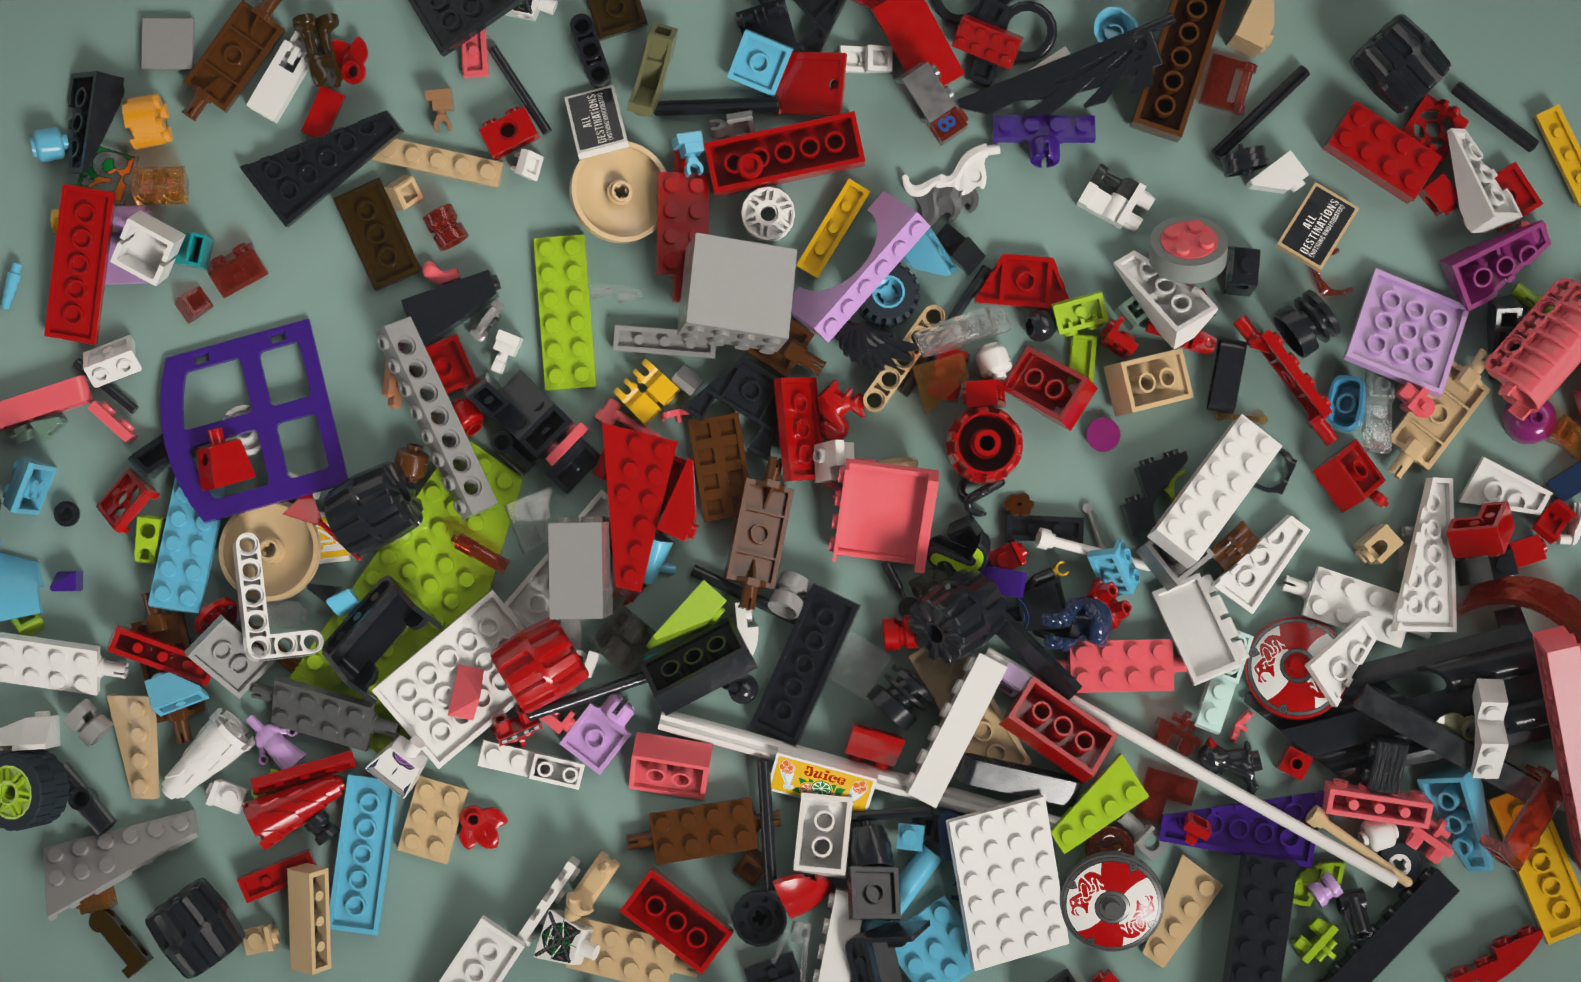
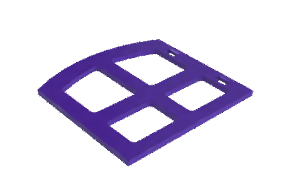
M310 319L166 358L160 397L164 444L178 484L190 505L203 522L209 523L335 488L348 479ZM285 333L286 340L272 343L271 336ZM298 343L311 391L310 395L279 405H272L261 354L269 350ZM209 354L210 361L196 365L195 357ZM239 359L242 364L251 402V411L243 415L186 430L184 426V392L187 374ZM316 415L328 467L324 470L290 478L278 426L285 422ZM222 427L225 439L256 431L259 436L269 482L266 486L215 499L209 490L201 491L199 472L191 456V450L195 447L210 444L207 430Z

